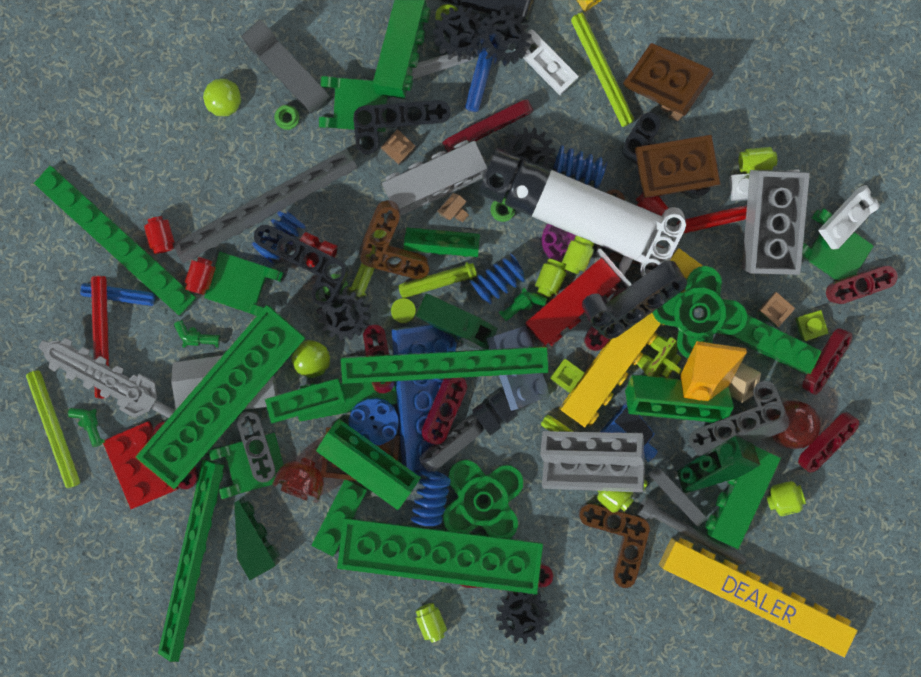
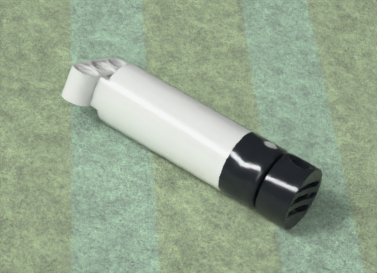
M497 147L478 192L479 195L498 203H502L504 196L507 195L505 200L506 206L624 255L619 264V270L623 275L629 269L633 259L640 262L642 276L652 271L645 267L648 263L654 262L660 265L665 261H670L686 227L684 213L679 208H669L665 210L662 216L527 159H523L520 167H517L521 157ZM676 217L681 221L677 226L667 224L668 219ZM660 240H666L670 243L668 247L663 249L656 246V243Z

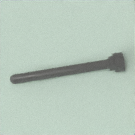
M645 497L639 505L637 515L645 519L655 518L738 564L746 562L744 555L658 509L659 506L656 505V502L650 498Z

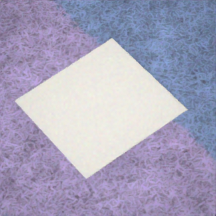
M601 249L595 253L597 257L600 256L599 259L603 258L621 279L620 283L624 288L632 285Z

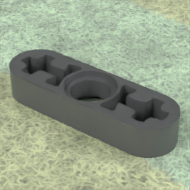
M245 412L238 418L237 425L253 477L257 481L268 482L275 474V466L261 420L257 414ZM246 416L256 420L253 430L254 433L259 430L261 436H252L246 440L245 434H250L249 428L242 426V423L246 421ZM251 441H262L264 449L260 454H253L250 451L249 445ZM267 454L268 459H263L265 467L271 468V471L268 472V477L264 478L262 474H257L260 464L259 461L254 464L252 458H261Z
M476 416L466 418L448 432L444 442L437 445L434 444L420 456V463L427 472L437 470L478 437L484 427Z
M658 465L648 473L697 526L707 519Z

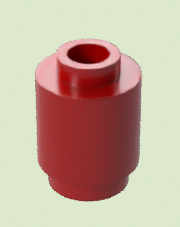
M642 193L635 199L638 202L636 206L660 216L663 215L665 210L669 209L659 196L644 198Z
M162 216L148 219V224L144 225L150 249H153L154 254L174 250L173 244L175 241L169 220H163Z
M198 257L197 261L191 260L185 283H187L186 290L205 295L206 289L209 290L216 269V267L211 266V260Z

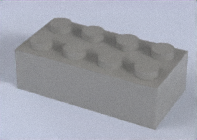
M468 140L455 145V150L449 153L441 151L431 157L432 160L425 164L420 161L409 166V171L401 175L399 172L387 176L385 178L386 181L382 185L389 200L398 205L400 216L483 179L487 172V166L476 142L469 143Z
M750 170L742 270L757 274L800 275L810 173Z

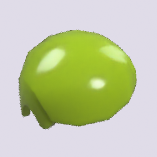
M226 78L215 79L207 84L203 93V100L207 110L214 115L230 116L238 110L241 104L239 87L234 82Z
M306 340L293 352L291 362L299 374L304 377L315 378L323 375L328 369L330 354L323 344L314 340Z

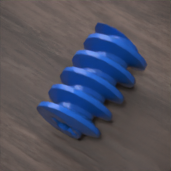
M561 145L553 169H556V172L560 174L564 171L567 177L575 175V180L580 181L583 177L586 185L594 181V188L597 189L603 179L607 162L603 166L602 157H598L593 162L592 154H589L584 160L583 151H579L574 156L573 148H570L565 154L564 145Z
M288 211L287 213L277 212L281 219L280 221L271 220L275 228L296 237L300 236L296 229L297 227L306 229V226ZM267 233L268 236L263 235L266 241L278 244L279 240L271 237L270 233ZM252 242L253 247L270 262L273 263L272 258L281 259L280 256L260 247L256 242Z
M510 254L511 262L506 258L502 259L503 267L498 264L493 265L495 273L489 269L485 270L486 279L479 274L477 276L478 284L470 280L472 287L482 301H486L491 305V295L500 299V289L507 294L509 293L508 284L514 288L517 287L515 279H519L523 283L525 282L524 272L512 254Z
M422 469L420 473L426 476V479H420L418 483L425 487L416 490L422 497L415 498L414 500L415 503L421 506L412 509L419 516H412L411 520L423 526H436L443 521L441 515L445 511L443 505L447 502L445 496L448 495L449 490L447 486L450 485L451 480L440 472H427L425 469Z

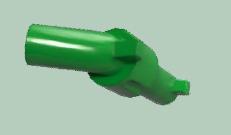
M523 287L522 293L514 299L515 302L505 311H498V313L507 322L521 309L530 310L532 308L531 302L544 307L547 297L528 292Z
M183 320L174 323L177 333L183 341L182 348H186L188 345L200 346V344H214L216 348H219L220 335L201 334L194 327H191L188 331Z
M69 408L68 417L81 419L78 425L87 430L92 447H98L105 443V440L100 438L97 426H99L96 418L97 409L88 411L86 409Z

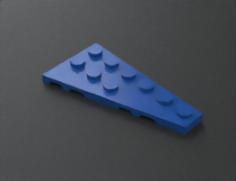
M430 324L392 329L393 354L456 350L457 342H455V338ZM445 378L396 381L402 464L418 476H423L420 471L425 469L419 461L420 456L434 445L423 439L422 428ZM433 429L431 432L434 436L436 433L435 429Z

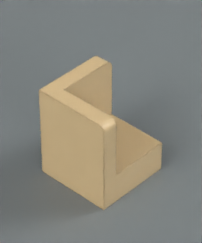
M741 363L728 386L731 397L742 403L754 395V387L760 381L761 372Z

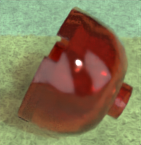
M799 400L783 402L789 418V426L785 431L773 435V440L780 446L789 449H803L813 444L818 438L821 429L820 417L816 410L808 403ZM775 415L770 420H776L780 415Z
M302 458L301 461L293 460L280 467L272 485L276 488L280 484L282 485L280 491L306 501L307 496L314 497L313 502L318 503L324 490V477L321 471L314 467L316 464L314 461Z

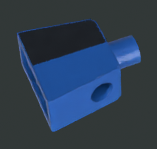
M627 402L624 403L600 431L601 433H643L644 459L647 462L651 461L658 452L648 443L655 435L640 415L628 413Z

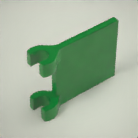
M321 76V87L334 88L335 99L334 117H319V128L354 130L353 116L356 109L361 106L387 104L388 96L376 94L373 81ZM385 110L382 114V117L385 122L387 110ZM362 111L358 114L357 119L360 124L367 125L371 122L372 117L367 111ZM384 128V129H377V132H385V131H386V128Z
M821 209V211L816 210L811 218L824 225L832 214L825 209ZM853 232L839 249H831L823 236L819 234L811 248L803 243L802 258L838 281L855 275L874 246Z
M219 252L209 290H206L204 298L257 316L263 309L257 303L265 279L270 278L281 282L284 273Z
M275 433L265 435L275 466V474L268 482H259L253 477L243 442L209 451L211 460L226 457L233 485L219 489L221 499L288 480ZM253 440L249 445V449L253 454H260L264 449V445L260 440ZM267 454L261 458H252L254 464L257 461L260 464L257 474H262L264 478L268 477V472L271 471V468L265 467L263 459H268Z

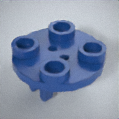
M377 397L366 398L359 401L352 408L349 416V426L373 444L382 445L396 436L399 426L398 414L394 406L388 401Z

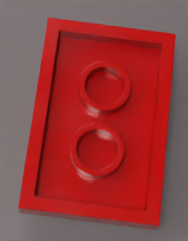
M150 421L110 437L103 443L130 509H134L179 489L178 487L176 489L171 488L136 458L137 454L154 436V429Z

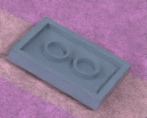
M527 326L487 338L490 349L533 347ZM543 373L499 375L511 411L550 396Z

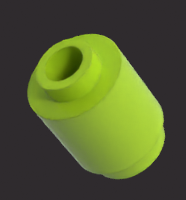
M771 147L745 149V152H740L738 156L739 169L741 172L746 171L747 174H750V170H773V167L777 166L778 161L777 153Z
M575 236L574 241L571 240L562 260V263L566 264L565 269L575 274H579L580 270L585 272L594 252V249H592L594 243Z
M548 259L547 263L543 264L535 284L539 288L538 293L548 297H552V294L558 295L567 273L565 272V264L553 259Z
M433 602L415 610L417 614L415 618L424 640L430 639L431 643L445 637L444 633L447 631V627L439 608L435 607Z

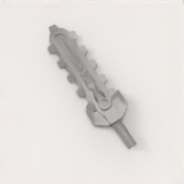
M68 338L62 341L55 340L51 342L43 340L38 347L44 353L46 360L50 362L48 368L53 371L61 368L67 372L66 377L73 380L75 377H78L84 381L83 386L90 389L95 386L101 390L100 396L107 398L111 395L117 398V405L121 406L119 409L134 418L149 412L151 409L168 418L175 412L174 409L157 401L158 396L154 380L140 373L138 376L134 374L129 378L123 374L124 368L117 365L112 369L106 365L107 359L101 356L97 359L90 357V350L84 347L80 350L73 348V341Z

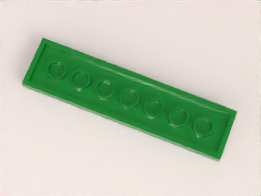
M267 304L137 454L136 458L171 488L176 489L306 337Z
M343 518L337 569L537 594L543 543Z

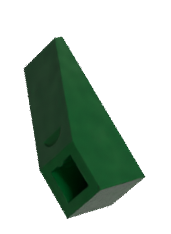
M427 293L416 314V317L458 341L471 348L480 350L490 348L487 338L495 336L498 328L485 320Z
M734 436L677 470L682 491L689 493L741 477L761 464L754 444Z
M241 498L234 503L237 560L249 581L275 567L280 562L278 559L280 554L274 544L270 545L265 537L268 533L264 525L256 521L253 515L255 514V509L251 502Z

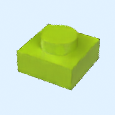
M821 310L795 318L802 341L829 334Z
M564 359L550 379L568 393H571L585 373Z

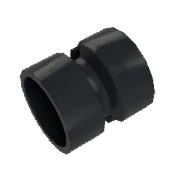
M500 389L489 397L488 404L482 402L472 409V412L490 436L501 428L502 422L509 423L518 416L515 410L511 411L508 400Z

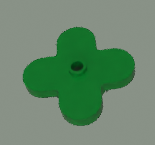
M700 266L692 270L687 277L685 291L677 294L652 312L655 319L661 324L678 327L677 347L686 358H689L697 341L712 343L715 333L736 334L747 323V312L743 305L739 302L720 297L721 277L715 269L708 266ZM696 308L703 310L704 314L702 317H695L694 310Z
M467 459L457 461L449 471V478L451 480L450 485L458 494V498L450 503L444 511L443 521L448 531L469 533L477 526H482L489 536L511 538L517 531L518 519L508 503L523 488V477L520 471L511 465H501L489 474H485L474 461ZM486 495L488 501L485 504L480 503L478 500L479 496Z

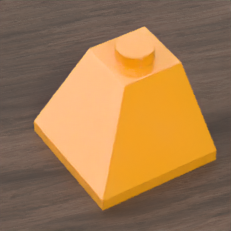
M697 341L680 375L684 398L709 401L727 388L747 353L746 348Z

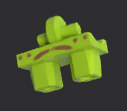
M657 335L651 343V347L659 352L653 360L644 354L637 365L644 371L646 376L659 377L662 374L668 378L672 371L680 374L682 370L677 364L682 358L676 354L678 351L677 341L672 337L667 339Z

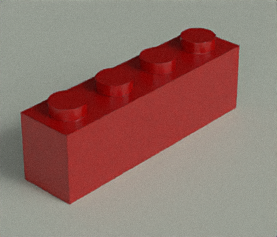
M600 258L524 324L543 346L548 343L552 346L563 337L560 334L561 331L566 327L571 330L581 321L579 316L584 313L582 302L587 296L600 294L602 296L606 295L608 298L619 289L616 284L621 279L603 258Z

